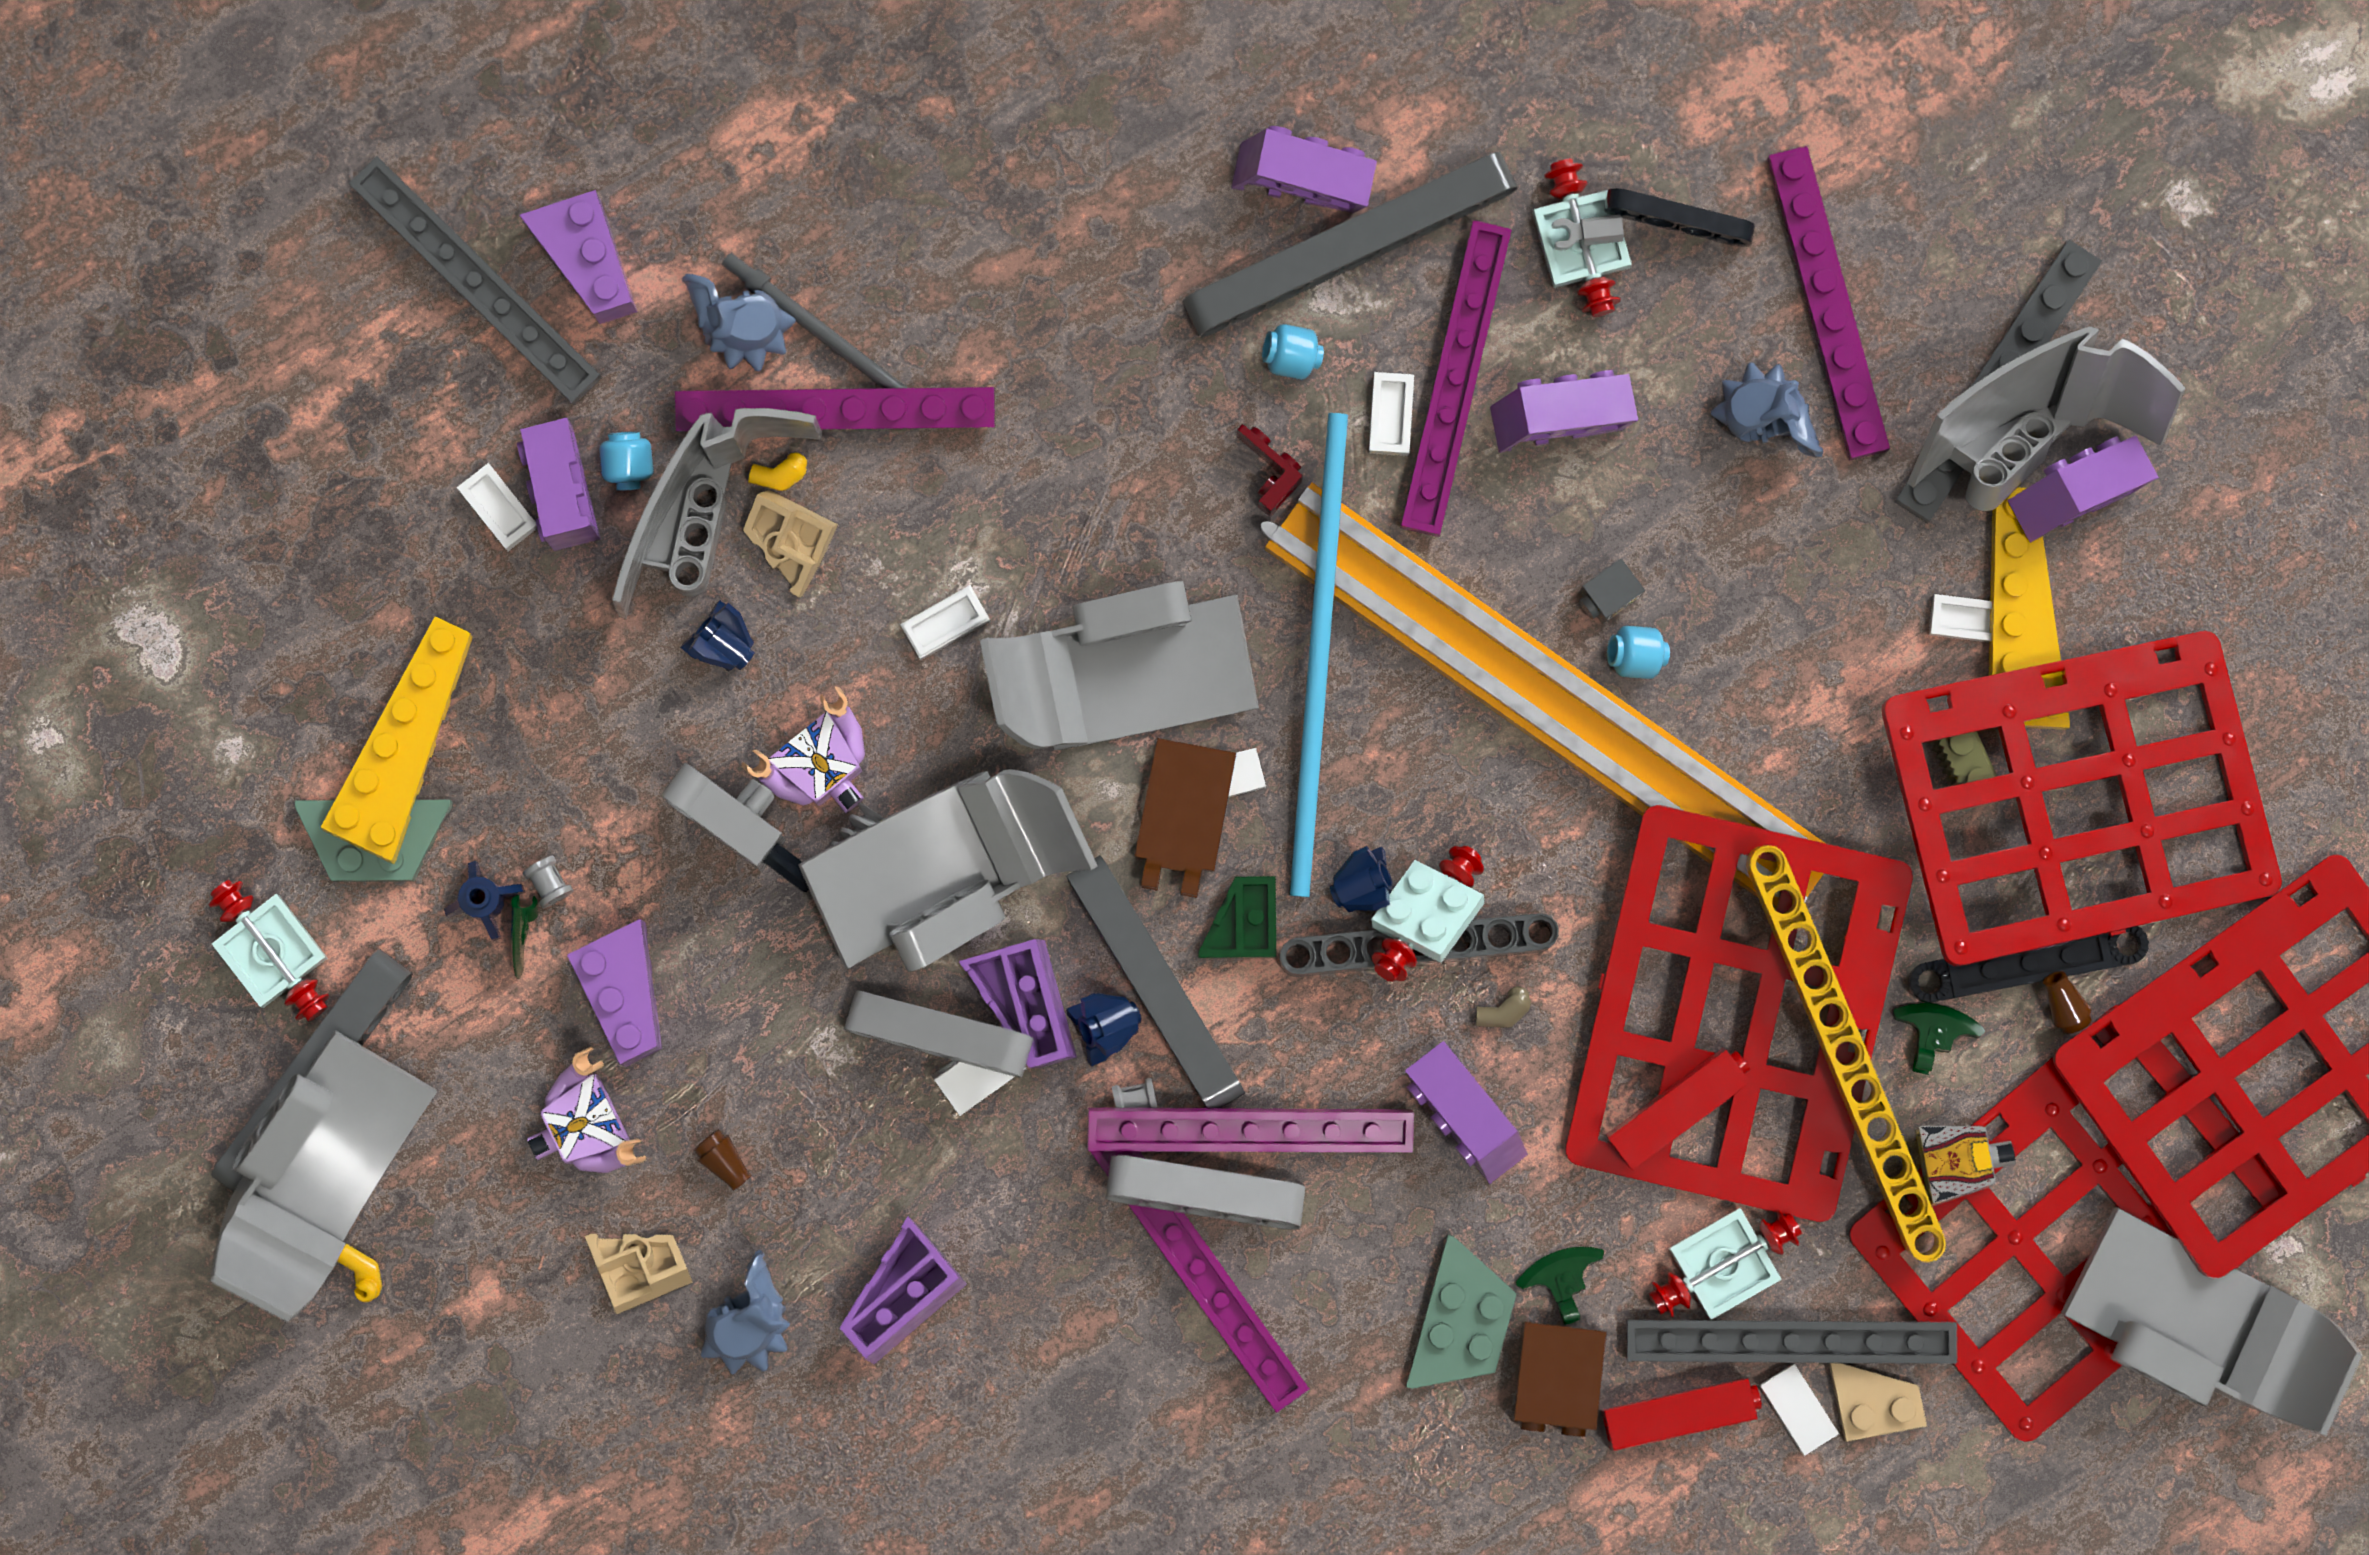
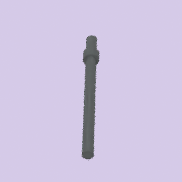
M732 252L723 260L722 265L745 282L744 287L753 294L756 290L767 293L776 301L778 307L793 316L799 325L880 387L908 388L771 283L772 278L759 268L754 270Z

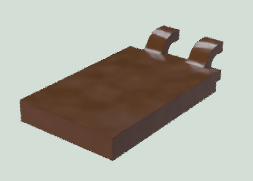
M1157 738L1135 852V858L1146 860L1141 882L1142 888L1158 891L1161 870L1165 868L1185 872L1181 896L1198 897L1202 871L1213 873L1215 871L1237 753Z

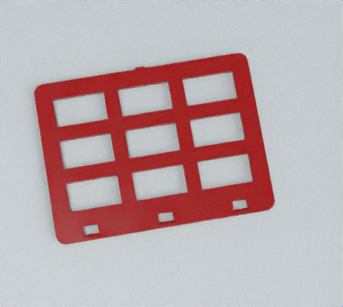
M2210 631L2185 634L1903 693L1890 697L1882 706V718L1942 956L1953 966L1967 965L2109 933L2110 936L2126 933L2125 929L2269 897L2276 894L2281 888L2282 877L2221 643L2218 637ZM2175 648L2176 661L2159 664L2155 651ZM2061 671L2063 685L2045 688L2041 675ZM2199 685L2210 731L2141 746L2136 745L2125 700ZM1947 695L1949 709L1930 712L1926 700ZM2099 706L2111 752L2038 768L2035 767L2024 724L2025 721ZM1998 727L2009 774L1933 790L1922 743ZM2212 755L2218 756L2229 801L2155 817L2143 770ZM2117 776L2129 823L2056 839L2053 838L2042 792ZM2016 798L2027 845L1951 861L1940 814ZM2236 825L2247 871L2173 887L2161 841ZM2131 847L2136 848L2147 891L2146 894L2072 910L2060 863ZM2034 869L2046 916L1969 933L1958 890L1959 885Z
M1662 805L1651 806L1642 815L1606 974H1601L1598 989L1602 991L1566 1141V1156L1570 1162L1577 1166L1773 1212L1780 1210L1782 1214L1787 1215L1791 1213L1792 1216L1816 1222H1825L1831 1219L1836 1212L1855 1128L1820 1046L1813 1075L1766 1064L1785 981L1793 980L1772 929L1767 950L1720 939L1739 855L1748 856L1753 849L1759 846H1774L1780 849L1786 856L1804 900L1811 871L1858 881L1838 966H1831L1857 1028L1867 1029L1864 1045L1870 1060L1873 1054L1913 882V872L1910 866L1903 861ZM1668 837L1715 848L1695 933L1649 923ZM1764 852L1758 857L1759 859L1776 862L1775 857L1769 852ZM1780 890L1776 911L1778 913H1785L1792 906V897L1787 891ZM1882 905L1895 906L1890 932L1877 929ZM1798 928L1793 929L1788 935V944L1791 949L1794 947ZM1643 946L1690 957L1670 1042L1623 1031ZM1714 963L1760 973L1759 985L1742 1053V1058L1751 1069L1745 1074L1751 1083L1732 1097L1716 1167L1670 1157L1672 1141L1632 1171L1612 1143L1598 1140L1617 1056L1620 1055L1664 1066L1658 1095L1716 1053L1695 1048ZM1816 965L1809 967L1804 973V983L1819 987L1824 979L1821 968ZM1830 1003L1825 1020V1026L1827 1027L1833 1026L1839 1020V1009L1833 1003ZM1849 1041L1842 1042L1836 1048V1059L1841 1064H1848L1855 1057L1854 1052L1848 1051ZM1865 1079L1858 1080L1852 1086L1851 1094L1857 1102L1862 1101L1866 1084ZM1760 1089L1807 1099L1788 1184L1741 1173ZM1825 1151L1838 1152L1832 1178L1819 1174Z
M2331 855L2319 862L2061 1045L2053 1055V1064L2057 1072L2199 1271L2208 1278L2215 1279L2227 1275L2348 1186L2352 1185V1187H2355L2367 1178L2365 1174L2369 1172V1133L2307 1178L2279 1141L2281 1136L2344 1091L2369 1125V1079L2366 1076L2369 1074V1042L2353 1054H2350L2323 1017L2325 1013L2369 983V951L2310 994L2305 992L2280 957L2282 953L2344 909H2346L2369 941V887L2351 862L2342 855ZM2306 884H2309V888L2315 896L2298 907L2290 896ZM2210 954V957L2217 966L2199 977L2191 966ZM2258 971L2286 1011L2219 1057L2192 1017ZM2110 1024L2117 1037L2100 1048L2091 1037ZM2301 1031L2329 1071L2268 1115L2262 1117L2235 1078ZM2171 1034L2198 1074L2131 1121L2103 1081L2164 1037ZM2214 1094L2241 1134L2174 1181L2147 1144V1141ZM2257 1154L2285 1194L2217 1242L2190 1202Z
M2115 1005V1006L2111 1007L2110 1009H2108V1010H2107L2104 1014H2102L2099 1018H2101L2102 1016H2104L2106 1013H2108L2109 1011H2111L2113 1008H2115V1007L2118 1006V1005ZM2109 1024L2095 1034V1037L2103 1047L2117 1037ZM2161 1041L2135 1058L2165 1093L2154 1104L2192 1078ZM2053 1056L1970 1126L1986 1127L2000 1115L2007 1127L1991 1141L1988 1139L1989 1144L2011 1141L2015 1157L2050 1128L2081 1164L2076 1170L2018 1219L2012 1216L1990 1188L1932 1206L1939 1222L1961 1202L1966 1200L1996 1235L1993 1240L1932 1291L1929 1290L1900 1255L1906 1249L1892 1217L1885 1212L1888 1207L1884 1198L1858 1219L1849 1231L1851 1244L1916 1322H1956L1948 1310L2012 1256L2044 1292V1294L1980 1348L1976 1346L1957 1323V1364L1952 1365L2015 1439L2023 1442H2030L2039 1437L2122 1366L2111 1359L2117 1346L2116 1342L2064 1316L2092 1350L2028 1405L2023 1402L1997 1371L1996 1367L2062 1312L2089 1258L2087 1256L2063 1276L2033 1239L2097 1185L2117 1208L2177 1239L2166 1226V1223L2152 1203L2148 1205L2119 1171L2118 1167L2123 1163L2110 1144L2106 1143L2100 1148L2070 1113L2080 1102L2055 1069ZM2209 1097L2183 1115L2213 1150L2199 1163L2240 1135ZM2257 1154L2232 1172L2261 1206L2239 1226L2285 1194ZM1920 1167L1917 1172L1925 1189L1922 1169ZM2003 1167L1994 1168V1173L1996 1174ZM1913 1193L1904 1195L1912 1207L1903 1215H1910L1918 1208V1198ZM1927 1231L1921 1232L1920 1234H1918V1236L1916 1237L1915 1241H1916L1917 1239H1919V1238H1920L1923 1234H1925Z

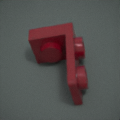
M1242 424L1237 429V438L1281 475L1279 478L1272 475L1258 491V494L1262 496L1259 500L1258 508L1271 518L1302 483L1303 475L1298 472L1301 466L1287 453L1283 452L1279 455L1268 445L1271 443V440L1260 429L1253 426L1249 430Z

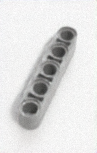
M855 990L844 1030L863 1037L1019 1078L1023 1076L1034 1039L1031 1036L1013 1030Z
M1118 1155L1111 1157L1106 1199L1129 1205L1294 1230L1301 1228L1305 1186L1262 1177Z

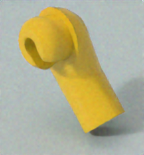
M794 452L790 453L787 459L775 468L753 464L748 482L778 491L787 490L805 476L807 459L802 454Z
M346 1244L337 1262L354 1271L356 1285L354 1294L356 1298L361 1302H370L380 1295L382 1289L379 1265L375 1260Z

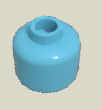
M1281 324L1274 332L1269 331L1267 333L1262 349V360L1267 363L1272 374L1303 380L1311 374L1313 368H1320L1324 348L1318 345L1317 335L1313 330Z
M640 432L608 434V440L601 443L599 452L602 478L607 482L616 483L617 490L640 489V481L647 480L653 475L651 443L645 438H640Z
M1623 626L1616 635L1610 637L1607 646L1608 663L1622 677L1653 679L1659 674L1662 666L1668 664L1670 657L1669 644L1663 641L1660 631L1652 627Z

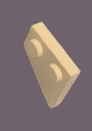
M1828 1363L1844 1441L1847 1442L1927 1426L1919 1385L1841 1363Z

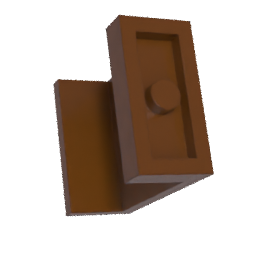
M1522 1322L1520 1338L1523 1339L1515 1412H1512L1511 1419L1521 1422L1520 1430L1545 1432L1546 1424L1562 1426V1435L1586 1437V1429L1596 1430L1606 1331Z

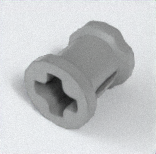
M554 855L534 863L523 871L525 879L531 880L540 895L541 901L539 903L542 909L558 903L574 891L571 885L565 884L556 869Z
M1152 1077L1146 1078L1145 1083L1122 1088L1118 1085L1112 1086L1116 1108H1158Z

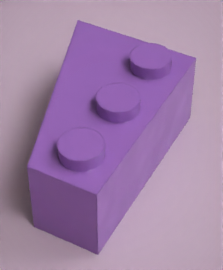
M596 190L520 214L526 227L599 324L637 312L602 202Z
M563 418L520 429L523 441L517 442V448L522 465H528L531 480H527L526 484L532 504L536 503L539 518L536 519V525L541 542L546 541L554 551L600 540L573 425L569 419Z

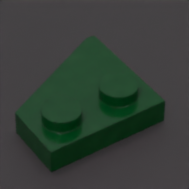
M1276 876L1235 877L1199 949L1198 959L1276 958Z

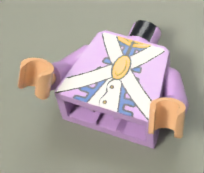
M835 687L839 694L837 702L829 704L823 695L820 696V701L826 710L824 714L770 758L758 750H753L760 759L758 766L750 768L742 762V768L753 777H758L760 782L778 798L803 806L812 802L821 806L833 797L842 810L847 813L864 799L851 781L862 772L859 764L863 761L865 750L862 728L851 709L847 706L848 701L842 689Z
M592 1047L575 1054L572 1064L558 1076L545 1097L546 1107L540 1113L547 1129L527 1138L534 1156L539 1160L558 1150L564 1163L574 1164L580 1171L609 1173L626 1165L643 1163L646 1161V1156L635 1157L633 1153L634 1145L641 1143V1140H630L600 1076L597 1074L588 1076L603 1067L602 1060L593 1065L589 1063L588 1054L593 1051Z

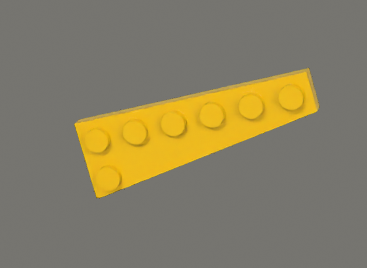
M2017 487L1997 508L1992 510L1990 590L1992 609L1990 610L1989 675L2061 661L2043 536L2030 543L2007 501L2027 489ZM2062 672L2041 675L2045 688L2063 685ZM2069 712L2025 721V728L2066 730L2070 728Z
M436 616L434 617L322 823L321 828L323 831L393 865L395 864L411 819L410 814L416 796L419 795L424 781L423 776L429 758H432L436 746L435 741L442 720H445L451 703V694L456 688L473 638L470 632Z

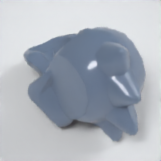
M685 274L682 282L687 286L695 306L698 327L702 328L705 336L704 343L710 345L712 352L724 353L729 369L736 367L745 358L753 369L759 372L763 368L766 352L781 355L786 353L783 333L796 323V319L779 308L776 301L767 293L756 290L754 294L750 295L749 291H743L742 295L737 296L734 300H732L731 296L719 298L712 281L695 274Z
M1751 362L1747 364L1742 382L1723 380L1724 401L1711 411V416L1727 425L1733 435L1744 442L1762 439L1763 443H1768V438L1779 435L1792 436L1801 453L1812 457H1822L1823 448L1819 446L1816 432L1810 420L1809 404L1805 403L1804 398L1798 391L1799 382L1796 380H1785L1784 371L1780 364L1775 365L1764 375Z
M760 1249L754 1253L747 1267L745 1275L747 1291L733 1299L730 1296L725 1297L724 1304L716 1309L712 1308L708 1312L704 1326L706 1337L701 1350V1356L703 1358H721L730 1374L737 1373L746 1361L761 1371H767L768 1352H786L788 1350L785 1340L781 1335L790 1326V1323L782 1317L786 1307L782 1304L783 1298L773 1285L766 1262L763 1260L765 1254Z

